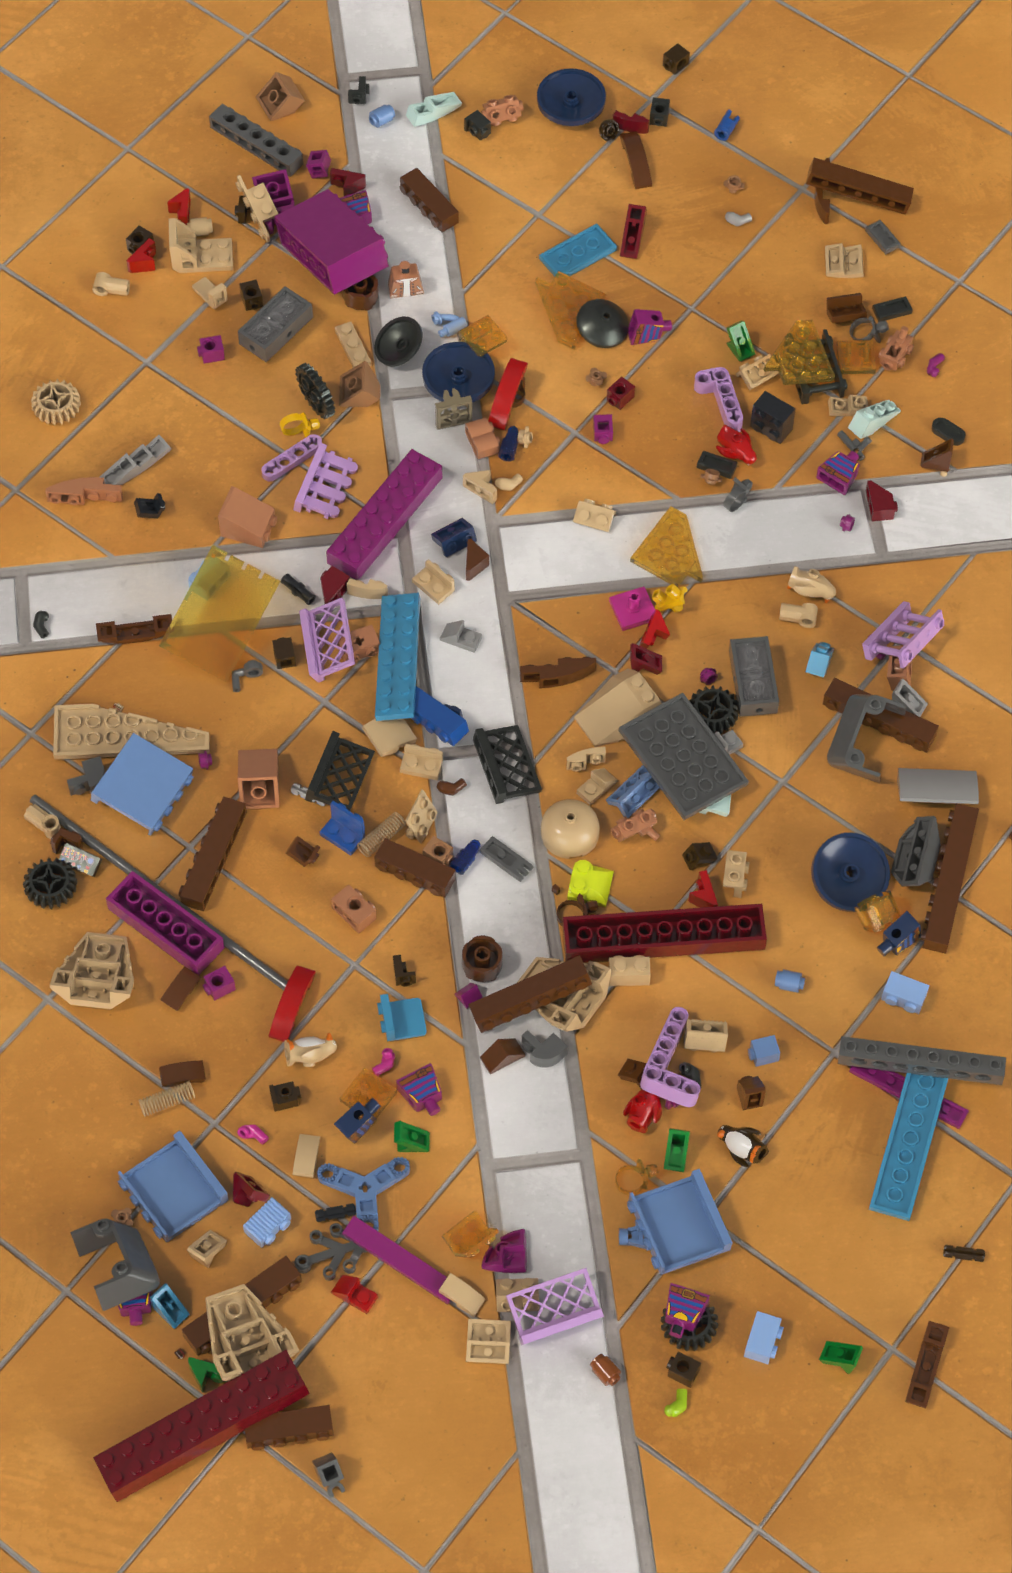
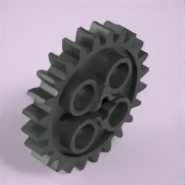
M303 363L296 367V380L299 382L298 386L301 393L305 396V400H308L309 406L311 405L312 409L321 418L327 419L333 416L335 413L334 409H336L333 405L335 403L331 399L330 390L327 388L326 383L322 381V377H319L317 370L315 371L309 363Z

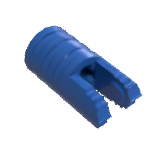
M730 109L726 111L714 131V135L722 141L728 140L740 120L738 115L733 120L729 118L732 112Z

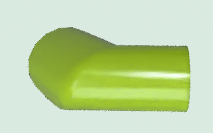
M677 1389L676 1401L665 1406L664 1412L668 1417H677L686 1410L687 1390Z

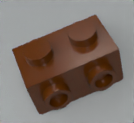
M855 293L828 297L827 315L831 322L841 324L845 321L867 318V311L862 304V294Z

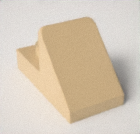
M490 470L470 472L463 475V486L491 504L497 500V489L489 483L491 481Z
M605 768L595 769L591 771L590 779L577 789L576 794L591 806L613 787L618 780Z
M209 1230L191 1244L187 1251L193 1259L209 1268L214 1255L225 1247L227 1240Z

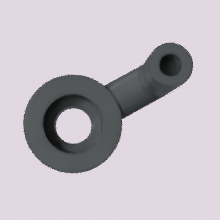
M250 660L244 664V668L232 671L233 692L240 691L241 676L250 678L261 676L263 674L262 663L257 660Z

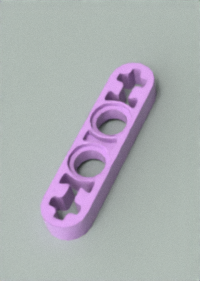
M311 434L262 466L263 479L268 482L275 481L315 455L319 444L322 443L321 437ZM298 450L304 452L301 456H296L294 453ZM282 460H288L290 462L288 465L285 466L280 464Z

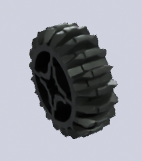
M714 685L711 689L705 686L703 691L698 689L697 694L693 693L689 700L713 734L716 731L722 734L723 729L729 731L730 726L733 727L735 721L738 720V701L734 700V694L729 695L728 689L722 691L721 686L718 689H715Z
M48 857L46 862L40 859V864L33 862L34 869L28 868V874L24 875L23 887L25 888V895L28 896L30 902H34L36 907L41 904V907L44 909L49 905V908L52 910L53 905L57 904L60 908V903L67 904V898L72 899V892H76L75 885H77V879L75 878V872L72 871V867L67 865L64 860L59 863L57 857L54 861H51V858ZM37 890L45 891V892H47V894L41 893V892H39V891H37Z
M708 1302L696 1326L698 1328L702 1327V1324H707L702 1333L696 1335V1328L694 1331L684 1329L688 1336L682 1335V1338H676L669 1334L672 1325L665 1322L667 1308H664L662 1312L664 1316L660 1320L664 1323L661 1325V1330L666 1331L664 1337H671L669 1340L670 1345L677 1342V1349L684 1345L686 1352L689 1350V1346H692L694 1351L697 1350V1345L704 1348L705 1342L711 1343V1336L716 1335L714 1329L718 1328V1323L715 1322L718 1316L713 1314L715 1308H708Z

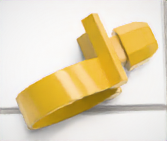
M304 412L301 414H289L279 424L284 435L293 436L303 431L305 438L310 435V430L313 431L320 428L319 420L316 418L307 420ZM295 420L303 421L297 427L291 429L283 428L289 422Z

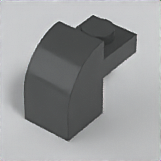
M100 756L81 761L85 775L67 780L71 796L75 794L81 795L89 790L92 793L105 774Z
M528 1030L522 1035V1047L527 1053H531L530 1062L535 1066L542 1068L552 1067L568 1054V1045L554 1033L543 1043Z

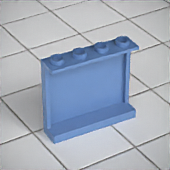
M133 733L92 791L91 801L96 804L99 801L105 803L148 829V835L151 836L154 831L158 832L163 822L161 820L163 817H168L171 813L174 801L178 802L184 793L182 790L185 785L188 787L194 778L192 776L193 768Z
M181 1131L173 1135L174 1140L126 1173L118 1172L120 1179L118 1184L124 1192L128 1190L131 1195L129 1198L135 1207L139 1206L142 1209L141 1215L147 1223L151 1221L154 1225L153 1231L159 1239L163 1238L166 1243L229 1200L226 1190Z
M700 1169L692 1171L690 1177L636 1196H634L633 1192L630 1193L629 1201L627 1202L628 1209L636 1217V1228L638 1232L642 1231L645 1249L647 1251L650 1250L652 1265L655 1270L658 1269L660 1275L731 1250L732 1240Z

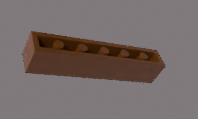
M813 158L806 180L807 185L905 215L911 205L914 190L912 187L818 158Z
M834 677L824 694L823 705L830 710H836L843 714L850 696L854 694H872ZM886 709L878 715L866 713L862 722L864 726H870L882 734L892 736L897 741L907 743L916 750L926 753L933 743L939 725L906 711L904 716Z
M224 796L221 803H217L215 808L216 815L214 819L209 821V831L206 836L202 837L201 849L195 853L194 865L192 869L189 868L186 874L187 881L179 890L181 902L187 907L204 912L247 813L246 803Z
M579 955L468 1005L480 1032L483 1033L503 1023L510 1022L521 1015L528 1014L537 1008L547 1006L549 1003L560 998H565L571 993L583 990L587 986L592 985V982Z
M284 1256L245 1285L262 1302V1306L266 1309L270 1304L278 1303L288 1291L296 1290L300 1286L302 1278L289 1258ZM205 1312L181 1329L183 1337L197 1356L201 1353L206 1354L212 1349L207 1312Z

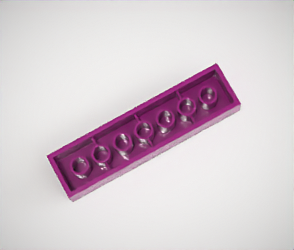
M411 449L326 551L327 564L334 566L351 578L359 580L441 481L442 465Z

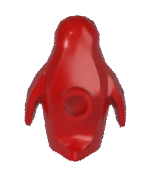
M723 425L717 436V441L721 445L716 446L718 452L724 457L741 460L748 466L755 463L757 455L752 448L749 434L743 428L740 429L742 432L740 433L730 426Z
M643 1089L639 1091L628 1102L623 1111V1116L628 1115V1126L634 1131L647 1133L652 1121L657 1123L662 1116L661 1097L646 1092Z

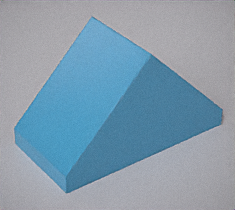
M166 1283L150 1297L152 1308L174 1329L190 1315Z

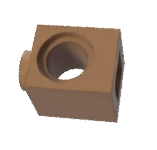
M435 836L431 838L423 849L424 856L446 866H450L454 860L453 847ZM437 853H443L444 855H442V856H437L436 854H437Z

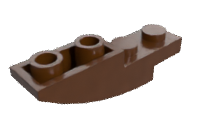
M565 657L558 659V665L534 666L529 664L520 666V682H539V689L567 685L595 672L596 658Z

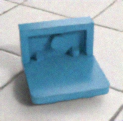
M388 994L380 995V1003H377L378 1014L383 1015V1021H380L382 1033H386L387 1042L426 1035L427 1030L420 998L389 1002Z

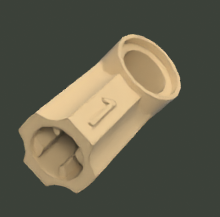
M99 272L96 274L92 291L99 296H106L108 293L127 296L130 290V280L113 278L105 272Z
M781 603L779 620L797 622L802 627L813 628L816 625L818 607L812 603H804L802 606Z
M36 804L30 805L26 809L24 818L43 831L47 838L51 839L55 833H58L61 826L55 815L48 814Z

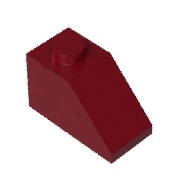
M868 480L865 491L871 521L894 520L895 512L898 511L897 501L893 499V494L872 480Z
M331 566L328 571L325 570L320 578L324 604L341 598L347 592V582L350 576L334 566Z

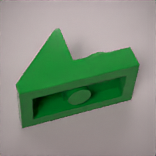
M741 320L726 327L731 340L727 342V346L739 361H743L756 354L745 321Z
M402 1121L395 1122L394 1142L397 1143V1151L429 1152L430 1132Z
M669 1128L664 1169L684 1172L690 1131Z
M826 1341L819 1360L823 1364L840 1366L847 1374H850L857 1365L863 1347Z
M192 1357L188 1358L189 1368L202 1393L204 1392L208 1377L216 1383H223L214 1363Z

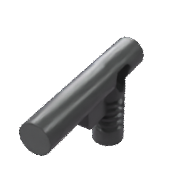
M843 430L838 432L837 436L851 451L855 452L858 450V460H863L865 455L862 451L872 440L866 436L862 442L857 438L851 441Z

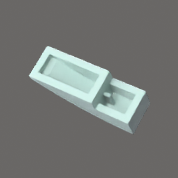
M454 92L425 97L422 103L409 105L406 116L414 127L424 125L453 112L462 105V102Z

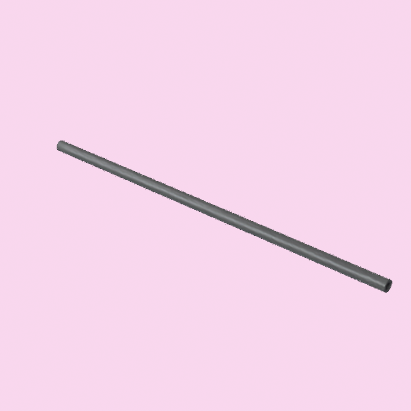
M35 794L31 797L30 803L36 804L48 814L55 815L61 826L70 832L78 833L85 844L127 875L134 871L223 937L224 947L284 991L288 982L286 979Z

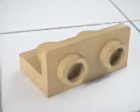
M761 354L753 359L754 363L751 365L747 362L740 366V371L736 373V376L741 375L746 386L751 390L781 372L771 354L765 357Z
M429 559L425 562V568L412 578V583L438 605L455 591L453 577L445 574L438 564L432 563Z
M405 744L400 773L438 781L443 763V752L436 748H424L417 744Z

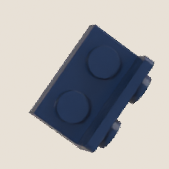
M460 518L431 534L432 540L442 548L445 557H449L466 548L468 539L477 542L473 526L464 518Z

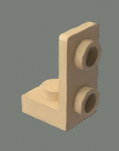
M204 277L192 285V289L213 309H216L228 300L227 288L223 283L215 286Z

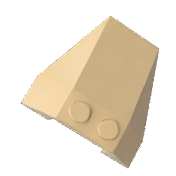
M627 668L611 677L577 713L574 719L594 747H599L623 740V736L618 731L620 726L662 703L640 672Z
M87 932L76 944L72 954L66 956L61 967L55 969L50 982V988L70 1005L112 1009L130 998L134 977L127 937Z
M536 957L518 982L559 965L564 961L555 958ZM592 961L584 963L592 985L535 1010L550 1025L566 1032L584 1028L606 998L612 972L611 968Z
M245 1284L205 1298L213 1362L222 1381H230L284 1350H287L290 1357L299 1352L290 1331L286 1327L283 1328L275 1320L276 1317L272 1313L269 1314L262 1306V1302Z

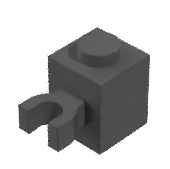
M332 1452L312 1461L319 1481L323 1487L327 1486L330 1498L334 1497L332 1489L335 1486L339 1487L341 1493L345 1492V1488L340 1480L344 1479L337 1458Z

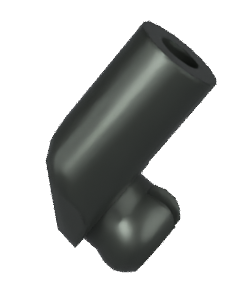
M38 611L33 622V627L41 638L49 635L44 626V621H47V618H49V614L46 611Z
M681 1063L679 1066L681 1074L697 1082L701 1089L700 1071L689 1063Z

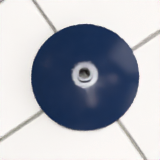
M570 68L555 71L542 80L537 90V104L541 113L550 121L560 125L579 126L587 124L596 119L605 107L606 92L603 84L596 76L584 70Z
M450 342L435 348L426 357L422 368V378L427 391L441 402L444 401V390H447L452 397V389L455 388L459 392L460 397L471 395L473 403L483 398L492 388L495 379V368L491 357L482 348L467 342Z
M841 833L831 837L818 848L812 861L811 876L817 893L827 904L841 911L857 912L871 907L883 897L889 885L890 867L885 853L875 841L858 833Z

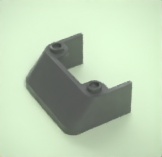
M854 694L850 696L827 754L829 765L880 783L881 773L864 768L865 756L861 750L853 748L866 713L878 715L886 709L905 716L906 705L878 695Z
M101 1219L70 1232L79 1257L114 1242L118 1243L125 1260L116 1263L112 1267L113 1278L94 1286L103 1311L148 1293L159 1286V1275L136 1228L110 1219Z

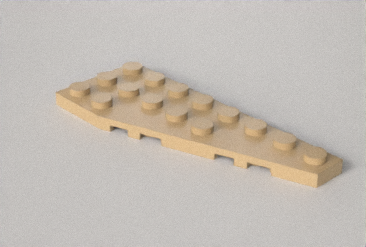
M96 704L54 705V759L95 758L99 756L117 757L133 733L170 755L204 753V751L210 753L209 732L190 727L182 728L175 726L173 723L167 722L166 724L158 722L157 719L133 713L125 714L117 712L116 709L101 708L100 705Z

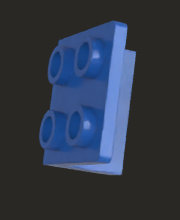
M332 801L330 803L331 819L321 829L320 836L351 856L358 848L357 843H360L365 838L364 820L359 814L350 812L342 803Z

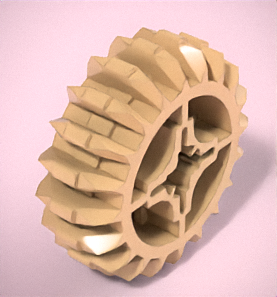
M58 379L56 382L50 380L48 384L43 382L42 387L37 386V391H33V397H31V406L35 416L39 417L41 422L45 421L47 425L50 422H53L54 426L57 422L61 424L65 420L69 422L70 417L75 418V413H79L81 405L80 394L76 387H73L71 383L67 384L65 380L59 382Z

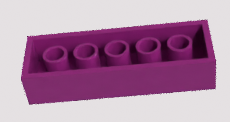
M131 871L106 897L107 906L111 912L197 975H200L224 949L223 937L134 871Z

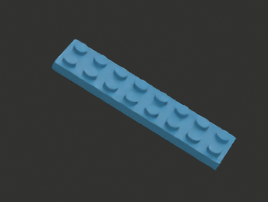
M419 593L382 596L375 704L376 721L414 718L420 614Z
M906 1074L869 1210L910 1221L948 1078Z

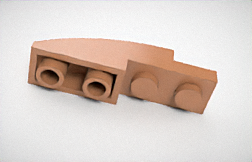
M102 477L63 481L46 488L45 491L47 502L55 504L84 505L85 499L93 501L106 500L109 502H122L123 499L121 485L105 484V480Z

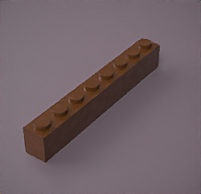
M956 803L955 809L950 810L948 821L951 822V826H946L944 838H947V843L942 844L940 855L944 856L942 861H938L936 872H940L939 878H934L932 886L936 891L935 895H930L928 906H932L931 912L927 911L924 921L928 926L927 929L923 928L920 939L924 941L922 947L924 949L944 954L947 952L979 808Z

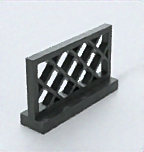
M518 725L484 731L483 728L475 730L473 742L496 804L503 803L504 799L540 793L542 791ZM515 732L517 738L513 741L505 737V735ZM495 736L500 740L497 744L489 741L488 737ZM502 741L512 745L509 751L499 746ZM514 747L522 751L521 757L511 753ZM496 750L506 755L503 760L494 756ZM508 757L518 761L515 767L505 762ZM520 763L528 767L527 773L517 769ZM502 766L512 771L508 777L500 772ZM514 773L523 777L521 783L511 779ZM527 779L533 782L535 787L528 788L523 783ZM510 783L518 788L516 791L508 792L506 785Z
M332 731L308 787L305 800L312 803L313 799L330 805L332 801L341 803L338 798L347 796L349 805H343L351 811L375 751L339 737L340 733ZM339 746L347 747L350 752L342 754ZM363 753L369 757L360 761L357 754ZM353 756L356 762L348 765L345 758ZM341 760L344 766L335 768L333 762ZM359 767L362 773L354 775L351 769ZM346 770L350 777L342 779L339 772ZM334 774L338 781L329 783L327 776ZM353 781L356 788L348 790L344 783ZM340 785L344 792L336 794L332 787ZM328 789L332 796L325 797L320 795V791Z

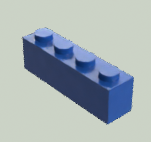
M416 686L415 714L412 720L416 724L423 725L429 733H435L442 742H448L452 746L457 744L469 732L466 720Z

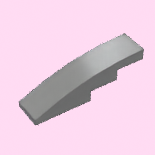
M158 435L148 445L142 444L130 455L126 453L100 477L104 478L105 484L122 485L148 469L171 451L172 448Z

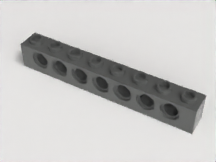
M841 1036L838 1064L1002 1085L1005 1077L1006 1057Z

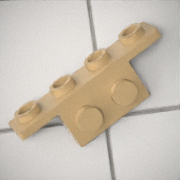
M238 175L235 184L238 191L243 192L245 196L243 198L244 204L247 208L250 207L252 211L250 215L254 224L258 223V232L261 239L265 238L266 242H270V236L264 222L278 215L274 203L264 183L247 190L241 175Z

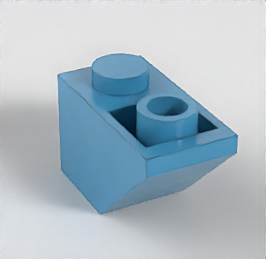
M825 642L816 643L811 650L805 672L824 678L835 648H832L830 644Z

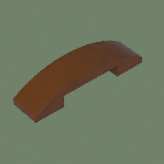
M637 131L620 134L621 143L626 151L632 171L631 177L635 189L652 187L650 169Z
M826 158L824 161L830 162V158ZM815 187L814 200L816 210L823 223L828 224L830 199H823V189Z
M172 615L152 616L153 620L120 625H115V621L96 623L98 642L127 644L166 636L174 632Z
M932 1321L928 1322L905 1400L906 1403L926 1409L950 1327Z

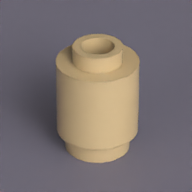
M211 218L190 219V223H187V226L195 230L196 236L213 233Z

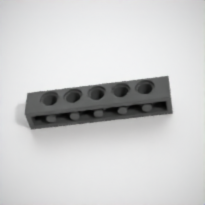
M221 104L209 116L210 128L277 170L286 169L289 177L303 165V154L299 149L288 145L286 141L280 140L271 132H267L260 125L235 112L231 107Z

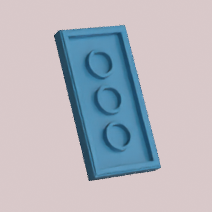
M596 223L540 254L539 259L560 282L617 251V246Z

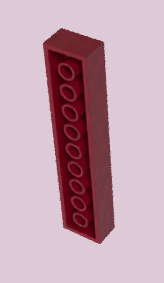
M762 903L563 917L562 923L565 961L579 955L583 962L609 961V958L619 955L624 957L643 955L653 958L765 950L767 942Z
M284 1350L93 1458L110 1493L116 1502H119L245 1431V1428L279 1412L310 1393L287 1350Z

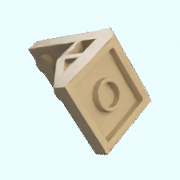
M176 218L169 219V248L173 270L179 273L233 270L232 238L196 240L195 230Z

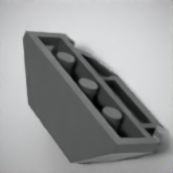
M935 816L917 817L914 820V824L899 839L891 874L902 887L920 886L933 879L941 846Z

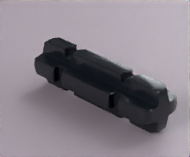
M353 1203L346 1204V1207L341 1205L326 1208V1211H323V1209L315 1211L317 1222H323L325 1219L329 1221L344 1218L345 1215H348V1217L356 1215V1208Z

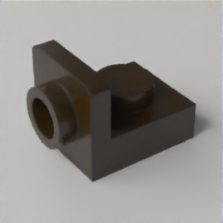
M393 955L396 986L407 987L415 984V971L407 972L406 961L402 962L401 955Z

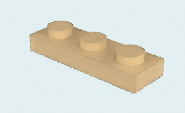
M352 322L336 326L335 333L352 367L354 368L363 361L368 362L369 366H371V360Z

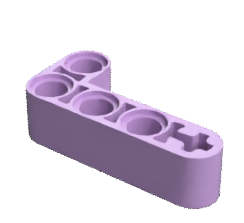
M723 367L698 371L695 375L694 390L699 394L714 392L724 425L741 432L743 414L728 370Z

